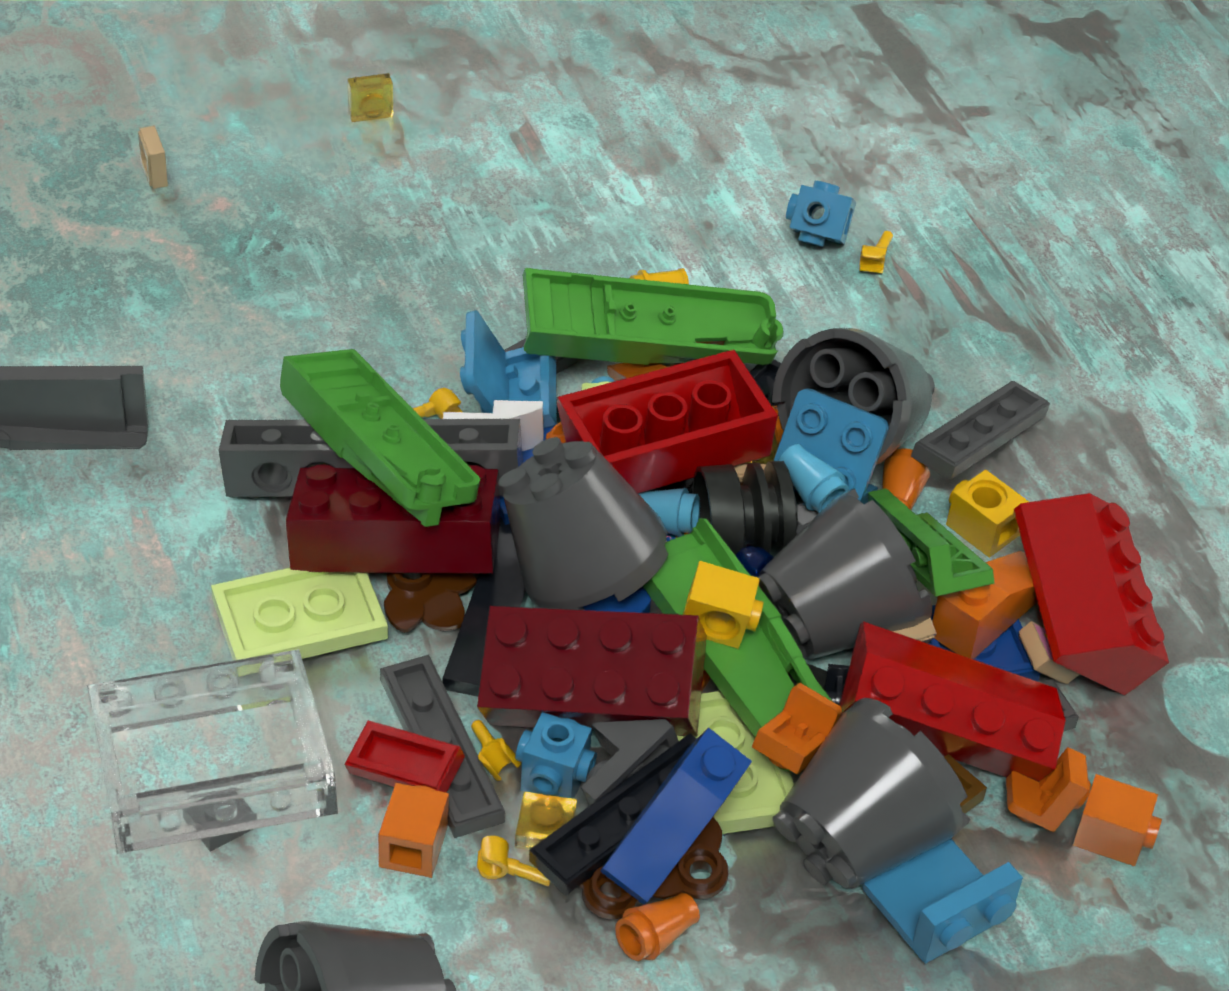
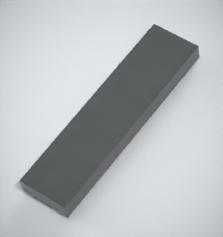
M1011 381L916 442L911 457L947 479L952 480L1045 417L1050 402L1017 382Z
M429 654L380 668V681L403 730L460 746L465 755L447 791L449 793L448 826L453 837H461L505 823V810L482 763L478 759V754Z

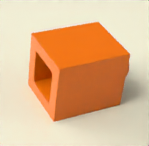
M1095 774L1073 846L1135 866L1142 846L1153 849L1162 819L1152 816L1158 794Z
M395 783L378 834L379 867L429 878L433 877L448 828L449 793L435 791L430 787L422 785L411 786Z

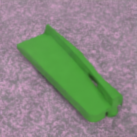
M525 268L522 274L527 325L524 351L528 354L648 365L649 363H685L734 349L743 363L765 365L771 363L778 352L775 345L777 341L782 339L784 333L782 324L775 319L776 310L773 299L763 292ZM705 341H725L723 345L696 343Z
M355 349L283 357L280 377L282 395L340 458H344L368 480L385 491L394 501L420 520L423 526L439 525L442 507L467 504L477 499L480 483L479 476Z
M700 518L696 527L692 528L691 533L665 542L668 556L662 567L643 585V588L663 614L683 615L699 561L743 574H750L706 518ZM759 586L757 587L755 599L763 601L764 604L756 631L745 630L739 649L706 640L704 670L754 737H756L761 727L783 711L791 689L794 687L788 673H790L797 684L802 683L831 700L815 679L803 658L802 652L782 621V615Z

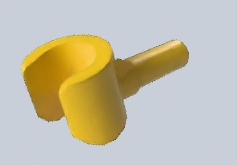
M884 231L876 246L862 245L859 271L883 273L887 248L893 238L892 232Z
M444 387L437 389L431 395L429 402L413 408L421 418H427L436 414L440 419H443L444 412H463L458 407L461 404L459 398L452 390Z
M475 720L472 723L471 728L482 744L478 759L496 781H501L502 778L499 772L504 766L513 763L518 768L521 762L515 759L516 754L504 739L492 737L483 721Z
M486 836L482 839L481 849L478 851L477 868L484 878L499 879L509 874L549 887L550 880L537 868L523 864L519 860L508 858L509 843L507 840L499 836Z

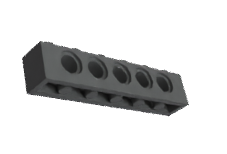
M305 419L225 421L218 451L226 497L292 496L300 468H310L321 464L330 465L334 468H354L344 458H340ZM423 419L467 465H476L484 469H498L500 479L505 473L518 468L523 463L520 419ZM499 486V494L503 496V491Z

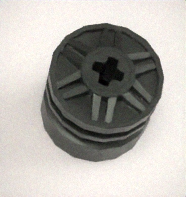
M769 461L764 470L760 463H748L744 472L743 485L741 486L737 472L731 464L698 466L696 468L692 494H698L700 497L699 519L706 518L740 562L743 559L745 544H747L754 564L760 566L766 565L770 556L773 559L796 536L798 525L797 503L789 470L784 461Z

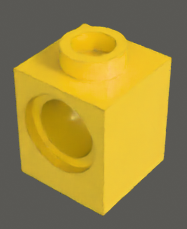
M985 469L971 480L961 481L952 490L949 496L950 509L946 525L990 558L1020 536L1014 508L1020 503H1027L1029 501Z
M699 561L683 615L699 616L707 635L706 640L739 649L745 630L755 632L761 616L764 602L755 599L760 578Z

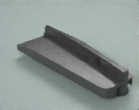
M0 366V448H10V450L140 449L146 445L149 421L143 366Z

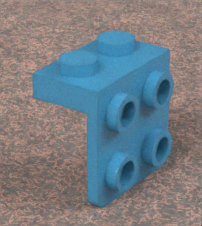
M477 310L467 312L466 329L461 331V342L465 351V366L460 368V378L465 392L468 395L473 394L480 404L482 413H493L494 400L543 401L544 428L556 425V356L528 354L524 351V347L505 352Z
M806 388L799 391L795 398L774 461H779L783 452L790 446L800 444L807 452L844 474V483L849 487V490L855 489L859 496L858 500L866 504L869 502L868 492L878 490L877 486L869 484L887 436L889 424L882 417L813 389ZM793 485V491H794V493H797V494H798L797 490L795 489V487H794V485Z
M950 839L863 883L862 888L908 945L926 964L1012 916L1017 907L1016 899L1023 877L1010 862L983 875L956 843Z

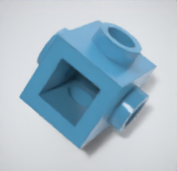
M815 180L813 187L801 185L799 195L792 193L787 206L786 219L791 220L790 228L794 232L800 233L798 241L819 247H824L825 240L845 245L856 201L851 197L838 194L839 186ZM824 208V215L819 219H814V213L818 209Z
M542 712L533 731L525 730L517 746L515 759L522 762L520 791L571 807L581 783L586 782L589 772L596 764L597 752L590 750L592 728L581 725L569 718H559Z

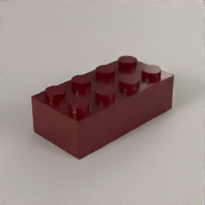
M324 464L315 465L310 468H300L286 517L290 570L368 573H493L501 521L498 469H484L480 466L468 465L480 478L477 499L467 504L442 507L439 525L425 527L421 524L420 520L355 468H334Z
M490 606L477 708L488 723L493 726L534 728L543 712L559 718L572 719L590 728L596 722L666 719L674 727L677 736H687L691 733L697 737L707 635L698 615Z

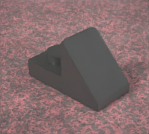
M666 719L596 722L591 725L600 745L612 757L609 760H603L596 764L589 772L586 782L581 786L589 805H592L679 741L674 727Z

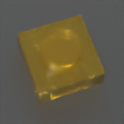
M389 73L347 78L348 113L351 122L393 117V82Z
M524 792L515 834V848L530 850L576 816L577 799Z

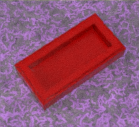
M368 720L344 765L349 774L392 787L395 786V783L411 786L422 785L430 787L435 791L447 793L465 755L460 746Z

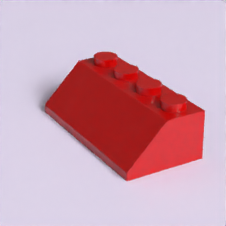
M734 349L557 397V407L566 443L573 441L592 443L637 493L694 478V473L698 466L726 464L736 466L770 456L778 418L777 413Z
M1091 493L1020 503L1015 507L1014 513L1053 661L1124 696L1167 665L1169 660L1163 643L1164 633L1156 620L1151 603L1153 596L1144 580L1140 566L1141 556L1134 546L1129 530L1130 520L1126 512L1118 504L1108 503Z
M864 621L860 624L840 702V707L842 708L841 715L861 698L875 699L890 706L893 714L889 718L892 721L905 727L914 736L921 731L943 756L949 754L957 761L1006 778L1012 771H1016L1037 782L1056 769L1066 722L1057 688Z

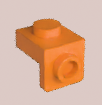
M798 683L791 689L783 711L758 730L752 748L767 756L774 765L799 774L806 768L840 718L842 708L804 684Z
M1067 747L1057 759L1056 769L1039 782L1016 771H1012L1006 778L1008 810L1024 822L1035 823L1055 832L1073 809L1082 807L1088 798L1091 783L1088 780L1086 755Z

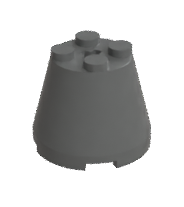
M833 328L820 331L807 339H801L789 350L780 364L775 377L772 403H777L783 431L785 430L798 392L806 388L813 389L884 418L889 424V430L876 463L878 465L922 427L930 412L935 385L932 376L909 353L859 329Z
M558 437L546 439L534 447L532 451L534 456L526 460L518 468L508 471L499 479L498 483L503 491L524 588L535 608L584 610L583 606L598 602L615 594L619 602L646 584L662 567L668 556L665 548L668 532L661 518L590 442L573 441L562 443Z
M851 489L833 499L759 572V577H757L760 578L758 586L782 615L781 619L802 652L804 659L813 660L854 648L859 627L863 621L890 631H897L914 627L932 616L930 594L925 589L918 592L916 587L917 578L911 566L916 560L905 540L889 517L873 500L866 504L858 500L859 496L855 489Z
M861 698L840 716L781 803L780 811L773 816V822L778 831L787 840L797 843L807 856L803 860L806 869L811 876L823 885L833 880L846 889H853L950 840L971 820L962 812L960 803L968 796L959 778L944 756L921 731L914 736L905 727L892 721L889 718L893 714L890 706L875 699Z
M309 921L277 925L267 933L258 953L254 978L258 984L265 983V991H456L453 982L450 979H444L440 963L435 955L434 942L427 933L409 934Z

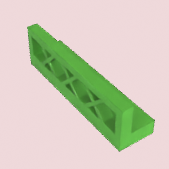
M886 488L868 492V500H873L885 512L912 552L916 561L911 566L917 580L935 597L995 583L993 568L928 512L916 515Z

